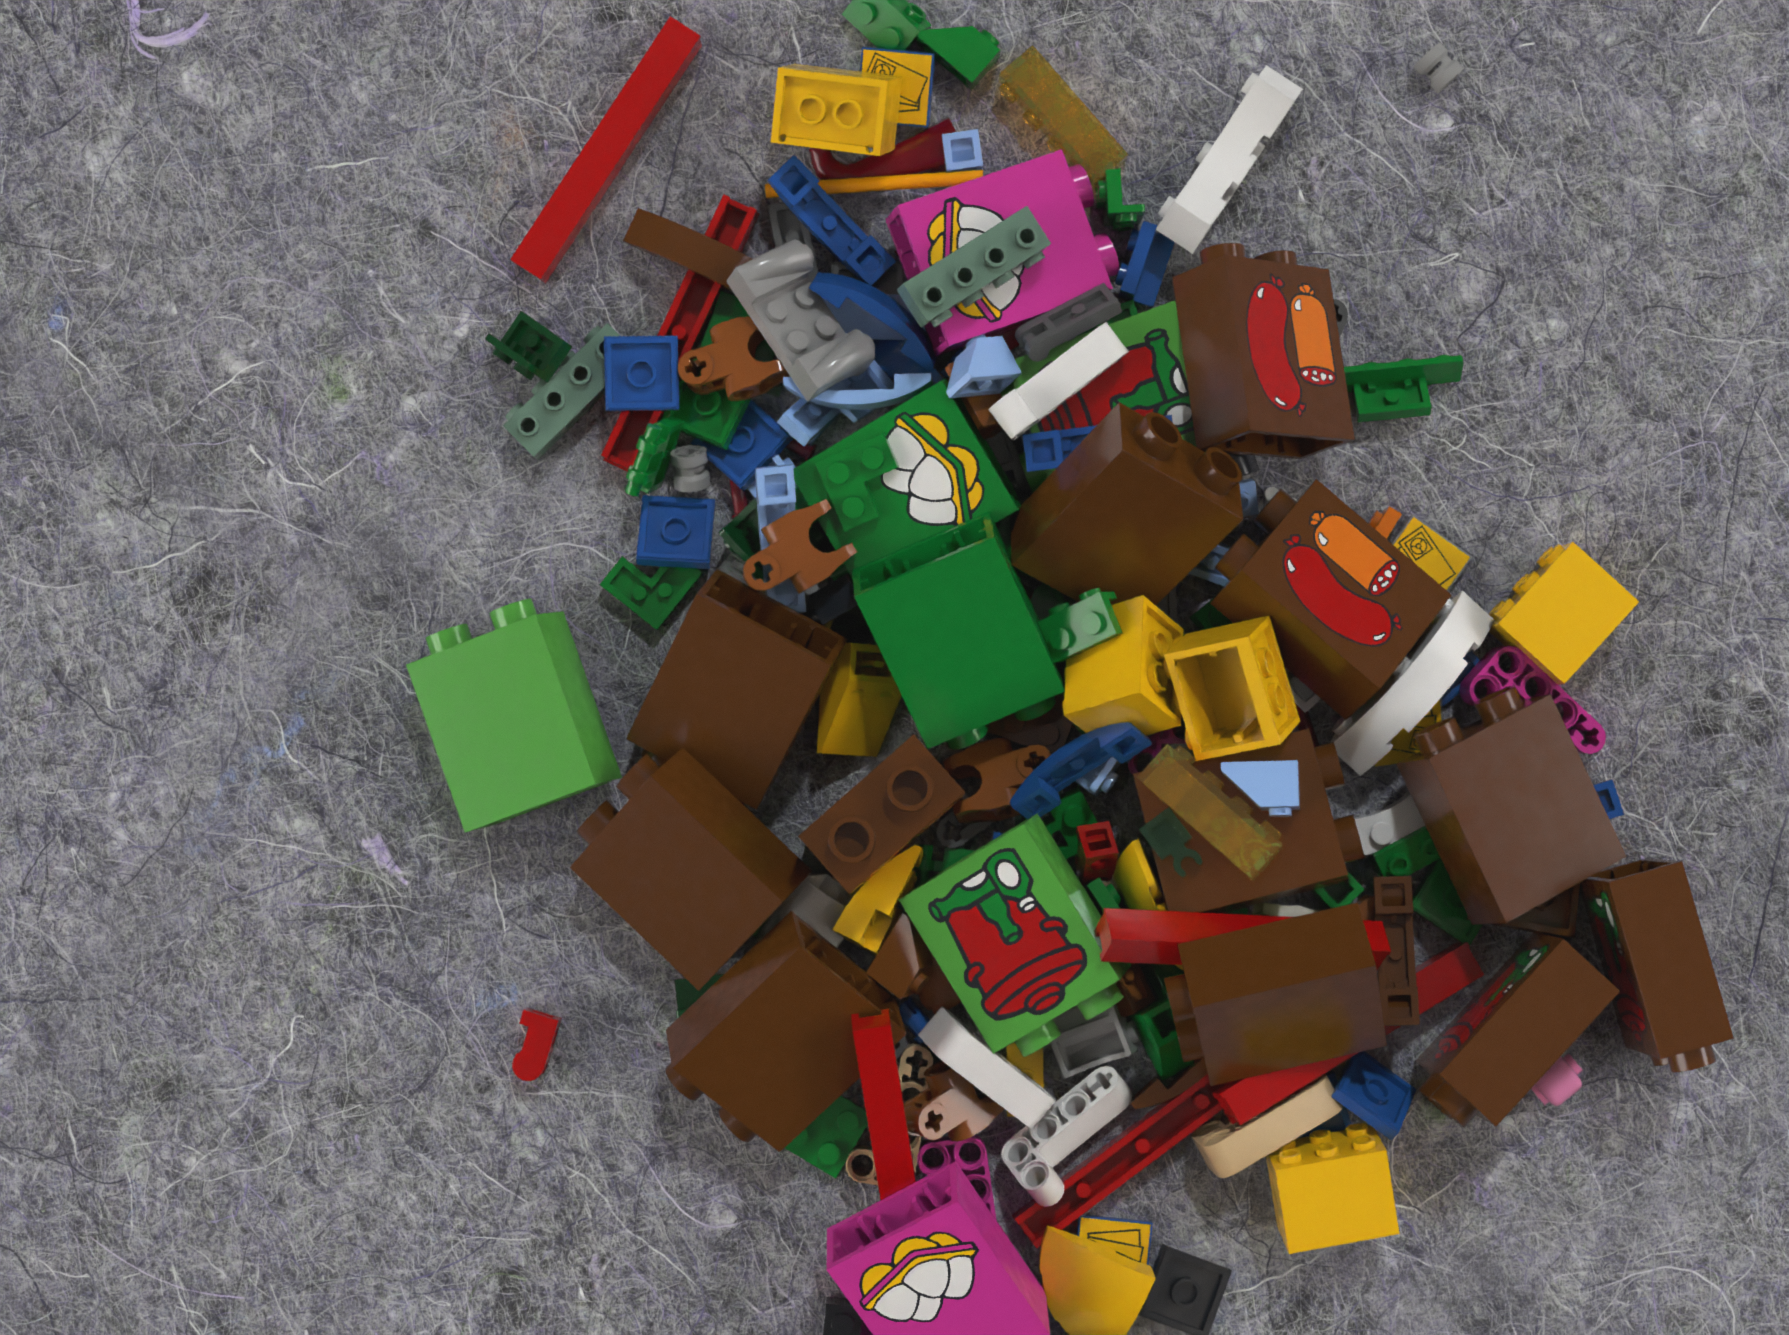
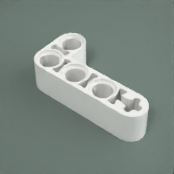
M1105 322L1018 389L1012 390L998 400L988 410L1013 441L1114 365L1129 351L1108 323Z
M943 1006L918 1034L931 1051L944 1063L1031 1129L1035 1127L1056 1101L1043 1087L998 1052L993 1054L985 1042L974 1035L962 1021Z
M1099 1067L1057 1100L1033 1129L1026 1125L1004 1144L1001 1153L1004 1163L1021 1186L1040 1206H1052L1064 1194V1184L1053 1167L1127 1108L1132 1100L1130 1087L1112 1067Z

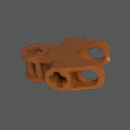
M737 317L713 326L709 330L713 344L688 351L680 358L678 363V373L681 379L695 394L708 395L725 389L730 401H742L765 394L773 387L783 383V377H790L779 359L768 362H761L755 359L757 346L765 338L750 317ZM703 368L701 369V376L697 377L699 375L698 369Z
M827 499L812 506L791 511L761 529L770 546L751 556L743 566V578L750 588L765 591L789 578L797 593L800 594L829 577L843 562L857 553L852 543L830 553L821 552L811 544L809 528L813 521L831 509ZM756 562H760L762 566L767 564L771 566L772 571L767 574L769 580L765 583L761 578L756 580L752 578L751 574L756 570L754 566Z
M996 738L976 743L943 761L945 770L953 779L976 777L982 780L980 789L975 795L960 800L953 805L954 814L958 822H997L1020 815L1018 811L1011 807L1010 800L1024 780L1051 755L1050 751L1041 745H1030L1013 751L1012 743L1009 739Z
M939 1060L924 1072L929 1088L904 1103L909 1135L936 1140L948 1133L950 1140L956 1142L976 1135L988 1127L1004 1110L1002 1106L985 1093L977 1097L974 1085L942 1060Z

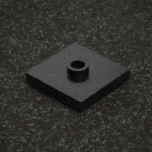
M1162 1244L1152 1269L1156 1279L1138 1315L1191 1335H1209L1232 1270Z

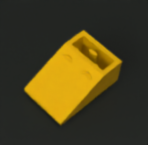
M845 644L820 693L817 753L877 757L901 698V693L878 645Z

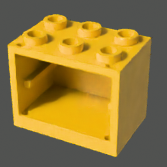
M803 64L778 67L771 143L881 156L895 149L902 76ZM868 147L873 148V151L870 152Z
M1574 542L1563 546L1557 544L1554 548L1552 546L1549 547L1536 562L1540 565L1538 570L1531 572L1529 575L1526 573L1512 588L1516 594L1505 602L1501 600L1489 613L1494 619L1489 632L1504 646H1513L1520 649L1558 685L1565 684L1639 603L1633 595Z
M1144 595L1113 604L1112 608L1123 633L1066 660V667L1064 669L1065 695L1062 702L1064 716L1086 733L1107 725L1126 722L1132 723L1146 736L1181 726V715L1176 711L1174 704L1175 690L1172 680H1169L1165 674L1163 661L1165 658L1164 654L1183 637L1184 629Z
M1270 616L1187 633L1164 654V671L1167 678L1172 680L1175 690V708L1178 714L1182 715L1186 727V745L1190 750H1193L1196 761L1280 745L1300 723Z
M1355 1123L1348 1125L1346 1130L1335 1132L1329 1130L1313 1131L1308 1137L1294 1139L1266 1156L1277 1228L1289 1254L1400 1234L1387 1150L1375 1128L1371 1125Z

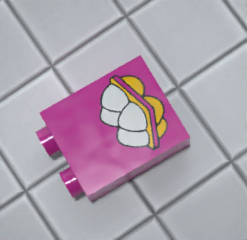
M1062 149L899 204L885 219L907 280L929 268L1025 206H1028L1051 242L1042 251L1045 258L1028 269H1026L1024 264L1012 270L1015 277L997 289L993 283L981 290L984 297L969 307L965 308L962 303L958 304L950 310L953 316L934 328L931 322L924 327L935 357L966 347V343L974 337L980 335L993 337L1015 330L1026 322L1102 283L1109 290L1113 289L1109 278L1118 275L1119 262L1115 248L1107 234L1093 235L1084 211L1085 208L1091 207L1094 204L1091 182L1085 169L1080 164L1068 167Z
M956 1161L827 1228L826 1270L873 1335H1050L1047 1298L1044 1289Z

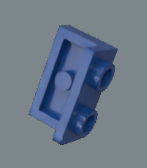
M1143 221L1140 230L1134 228L1132 230L1126 249L1133 251L1129 265L1121 263L1115 284L1121 286L1119 298L1133 300L1135 303L1153 307L1175 242L1165 235L1155 232L1156 224Z

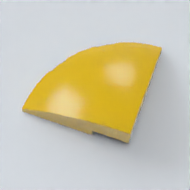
M1139 839L1134 840L1120 855L1116 863L1115 872L1112 875L1114 887L1123 901L1122 905L1124 909L1168 911L1150 860ZM1176 965L1178 968L1183 970L1182 965Z
M917 845L910 847L894 857L871 876L844 908L832 930L851 943L876 956L903 913V910L898 908L900 904L899 899L915 888L917 876H915L916 873L912 870L914 866L919 867L922 862V847Z
M1048 1225L1045 1229L1040 1247L1039 1271L1042 1275L1047 1306L1055 1321H1058L1068 1335H1127L1156 1279L1152 1267L1117 1255L1115 1248Z

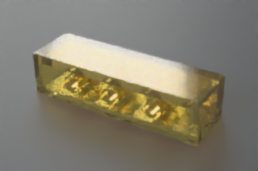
M1033 45L999 73L998 82L1001 85L998 89L1010 104H1013L1015 101L1025 111L1022 117L1034 131L1040 129L1049 139L1046 141V144L1052 152L1062 149L1066 160L1072 166L1080 164L1085 169L1093 190L1097 187L1098 180L1103 179L1106 169H1118L1126 162L1129 154Z
M1166 744L1137 777L1138 780L1247 877L1254 881L1284 848L1283 844L1278 841L1282 834L1266 820L1261 825L1249 815L1253 809L1238 795L1231 800L1223 793L1221 789L1225 784L1209 770L1204 774L1199 772L1192 765L1196 759L1182 746L1179 745L1174 750L1169 744Z

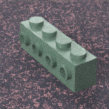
M1025 206L903 283L897 289V292L921 328L930 322L935 328L953 316L950 310L958 304L962 303L967 308L984 297L981 290L993 283L997 289L1015 277L1012 270L1024 264L1026 269L1040 262L1045 258L1042 251L1051 242L1028 206Z
M608 323L603 328L599 325L593 328L583 339L586 344L576 354L571 351L566 355L558 367L560 370L548 383L540 380L531 391L534 396L524 405L519 402L506 414L505 418L508 421L503 426L535 459L539 460L605 395L604 336H620Z

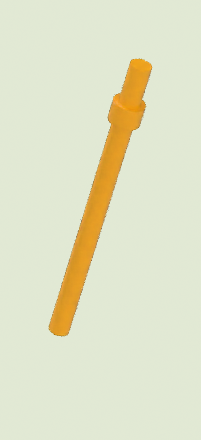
M983 170L829 179L819 180L817 184L827 194L951 187L984 175ZM766 183V198L779 197L771 185Z

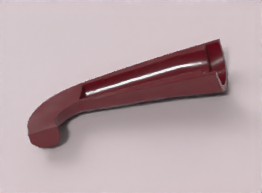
M946 117L921 132L895 144L893 151L881 156L872 155L854 164L840 163L833 157L831 150L811 148L809 153L814 171L820 180L946 172L942 134L953 133L956 130L950 119Z

